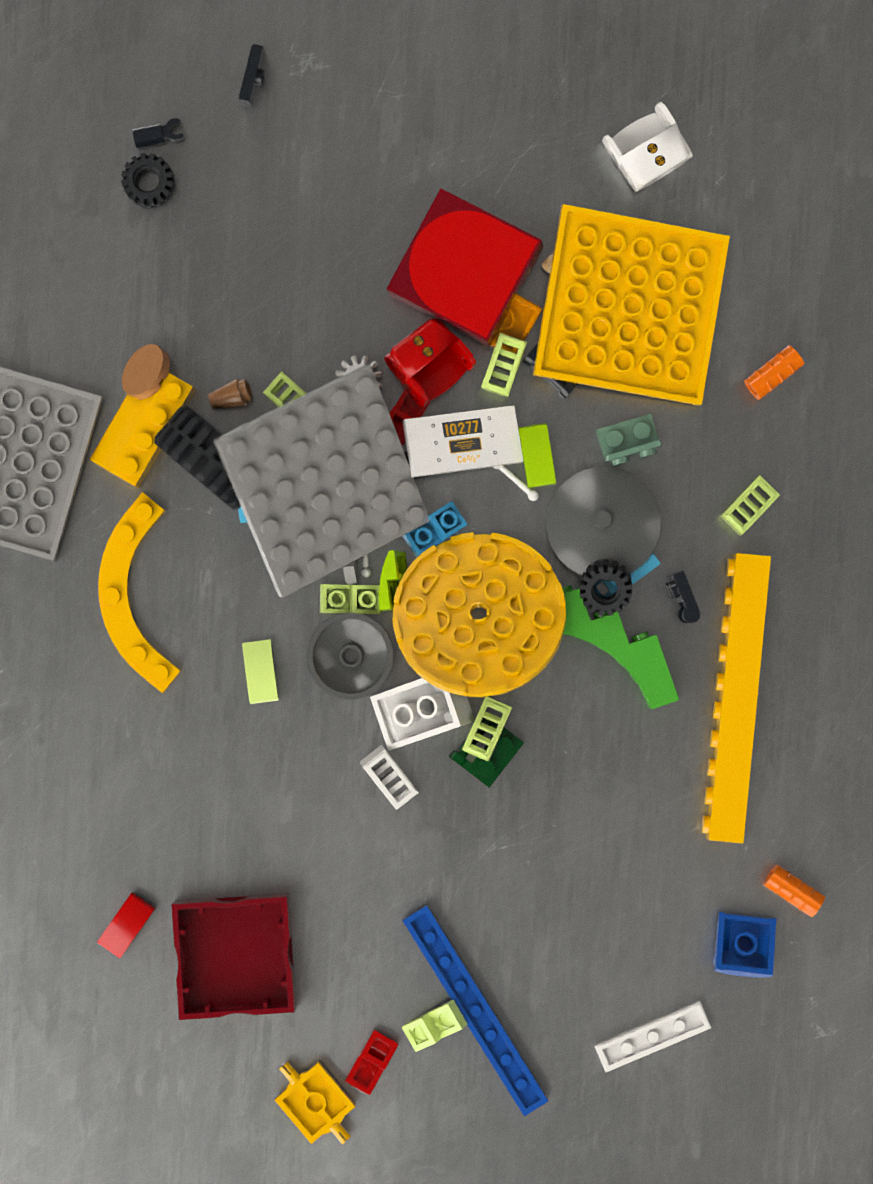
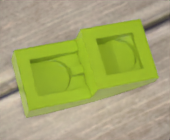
M547 423L518 427L528 488L555 484L556 478Z
M392 550L386 556L379 586L380 611L393 612L396 589L407 570L406 552Z

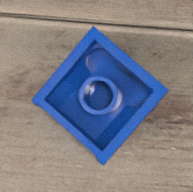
M719 912L716 947L713 956L714 971L727 975L754 978L772 977L776 918L766 919Z

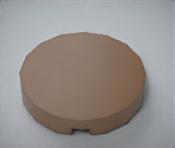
M148 344L138 349L128 360L123 370V390L129 396L139 400L149 398L155 394L161 387L159 385L161 379H166L169 373L170 359L168 353L154 344Z

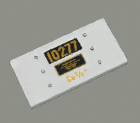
M514 405L419 417L402 421L412 478L523 462Z

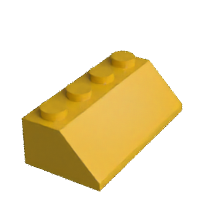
M168 373L166 379H161L159 383L160 389L149 398L139 400L127 394L89 459L137 488H140L162 450L154 443L155 435L179 407L188 406L196 392L193 386Z

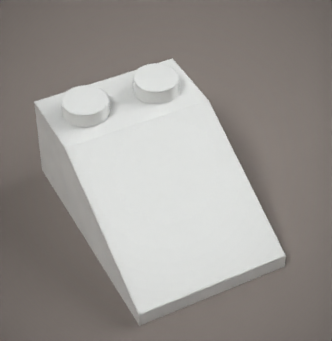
M423 678L370 697L388 751L475 721L467 696L439 689Z

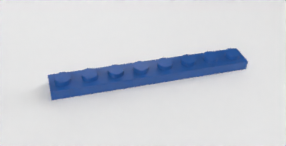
M426 904L402 920L451 1000L454 999L468 1024L467 1026L523 1116L528 1115L547 1103L548 1098L428 905Z

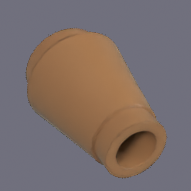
M237 378L208 394L213 410L247 406V402L253 401L251 387L246 379L240 380Z

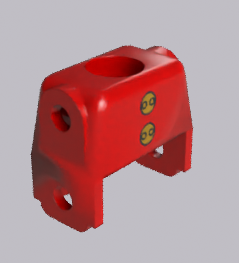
M438 318L426 321L392 347L390 353L384 356L387 366L398 378L404 390L417 406L421 408L448 391L460 380L467 370L471 371L476 365V360L470 350Z

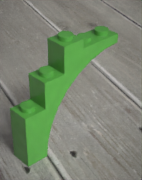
M571 585L562 588L566 604V622L563 635H570L592 643L610 654L632 676L640 687L650 709L679 700L657 635L649 636L648 631L632 636L633 642L629 643L618 612H614L611 616H608V612H604L603 616L598 615V612L594 613L595 619L590 620L587 609L583 604V598L580 597V589L573 590Z

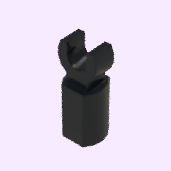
M170 119L163 126L159 123L132 129L136 148L165 143L167 139L173 142L184 140L183 133H171L174 126L181 125L180 119Z

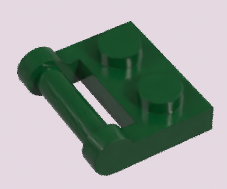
M483 717L482 723L497 729V723ZM504 727L489 761L476 757L472 763L468 761L466 756L469 753L462 750L466 739L457 751L453 750L449 757L490 788L524 742ZM478 728L477 733L483 736L486 731ZM474 739L472 744L476 745L478 741ZM485 745L483 749L487 750L488 745Z

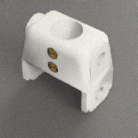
M662 102L656 104V113L631 123L613 138L606 135L602 140L607 153L635 192L650 186L682 166L685 161L693 156L674 118Z

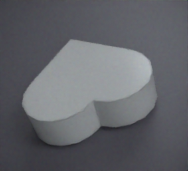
M359 558L343 566L345 581L348 585L359 584Z

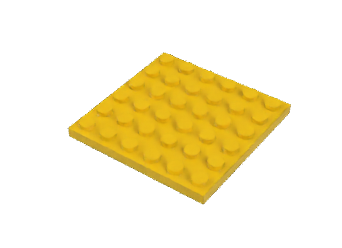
M563 204L560 210L533 375L697 406L702 405L730 236Z

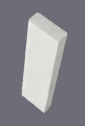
M698 1000L598 1042L594 1046L605 1072H609L711 1029L702 1004Z

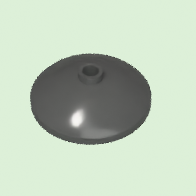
M343 613L327 619L316 629L308 645L307 662L313 679L325 692L342 699H359L374 693L385 683L393 666V647L387 632L375 620L362 614ZM349 650H353L357 655L356 659L352 662L346 659V653Z

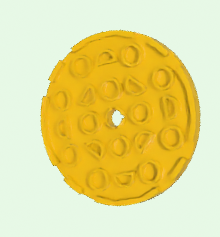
M474 532L452 536L446 542L429 547L411 563L396 589L392 621L401 653L412 669L424 680L439 689L453 694L486 697L506 693L524 685L548 665L558 650L563 637L566 622V604L561 583H559L551 565L535 549L507 535L498 533L474 535ZM476 608H483L487 611V616L474 620L471 613Z

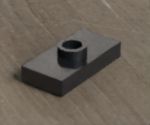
M253 44L251 46L239 94L241 105L252 108L257 86H262L265 76V70L261 69L265 50L261 45Z

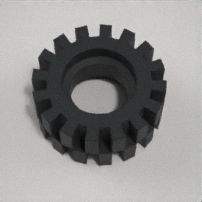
M141 153L138 158L136 156L132 157V161L125 164L126 169L121 174L123 177L121 183L129 199L138 206H145L146 208H151L154 205L159 207L163 201L166 203L169 200L168 196L173 194V186H175L174 174L168 163L162 157H157L152 153L150 155ZM146 170L154 171L159 176L158 186L152 191L140 189L137 183L139 175Z
M604 559L602 564L598 560L594 562L593 567L589 565L586 568V572H583L581 576L580 597L583 598L585 607L590 606L589 611L594 613L597 610L598 615L603 616L604 612H608V616H611L615 610L619 613L622 611L623 606L627 607L629 604V598L631 599L632 581L630 573H626V568L623 565L619 567L617 561H613V564H610L609 559ZM609 578L616 583L617 591L612 596L603 597L596 592L595 584L600 579Z

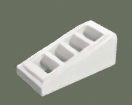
M382 745L360 761L361 766L396 810L419 793ZM383 758L386 759L384 762H382L380 765H378L375 769H373V770L371 769V767H373V766H374L376 763H378L380 760H382ZM390 766L393 768V770L387 773L384 777H382L381 779L378 778V775L384 772L387 768H389ZM396 776H399L400 779L388 789L385 787ZM405 784L408 788L394 798L392 794Z

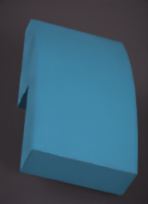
M453 501L428 516L430 520L428 523L403 535L416 558L429 547L438 545L468 525Z

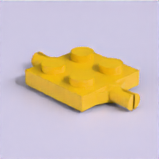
M287 1061L279 1070L290 1082L287 1088L275 1097V1102L311 1144L323 1134L331 1131L341 1144L345 1143L351 1135L340 1123L344 1116L355 1108L356 1104L320 1061L300 1074Z

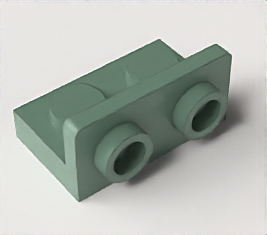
M651 414L596 429L605 463L612 461L613 466L629 462L628 456L638 453L641 458L657 453L656 448L662 446L661 440L658 439Z

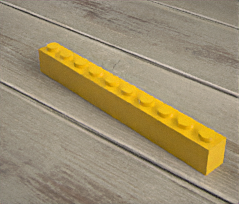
M735 553L733 554V559H728L726 575L731 576L730 587L725 588L724 604L728 605L727 616H723L721 622V633H725V642L720 644L718 661L723 663L722 673H717L715 688L720 690L719 702L714 701L713 718L717 719L716 730H712L710 736V747H714L713 759L709 758L707 775L712 777L711 787H706L704 799L705 804H709L708 816L704 815L702 819V833H706L708 840L744 843L771 556Z

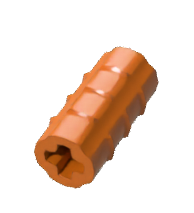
M789 345L780 353H777L770 361H766L761 368L755 370L751 376L745 379L744 383L752 395L760 400L769 392L771 393L779 384H782L789 376L793 375L805 363L799 353Z
M778 864L772 868L763 883L764 886L775 894H778L810 917H813L818 912L826 898Z

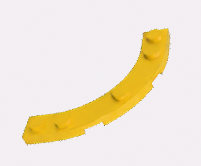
M142 492L122 516L108 539L99 571V602L105 627L119 653L138 674L161 693H164L181 670L160 654L144 637L133 618L129 600L128 575L134 555L146 534L166 511Z

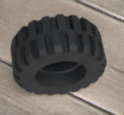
M187 405L179 407L155 435L154 443L233 510L240 508V502L214 442V439L223 434Z

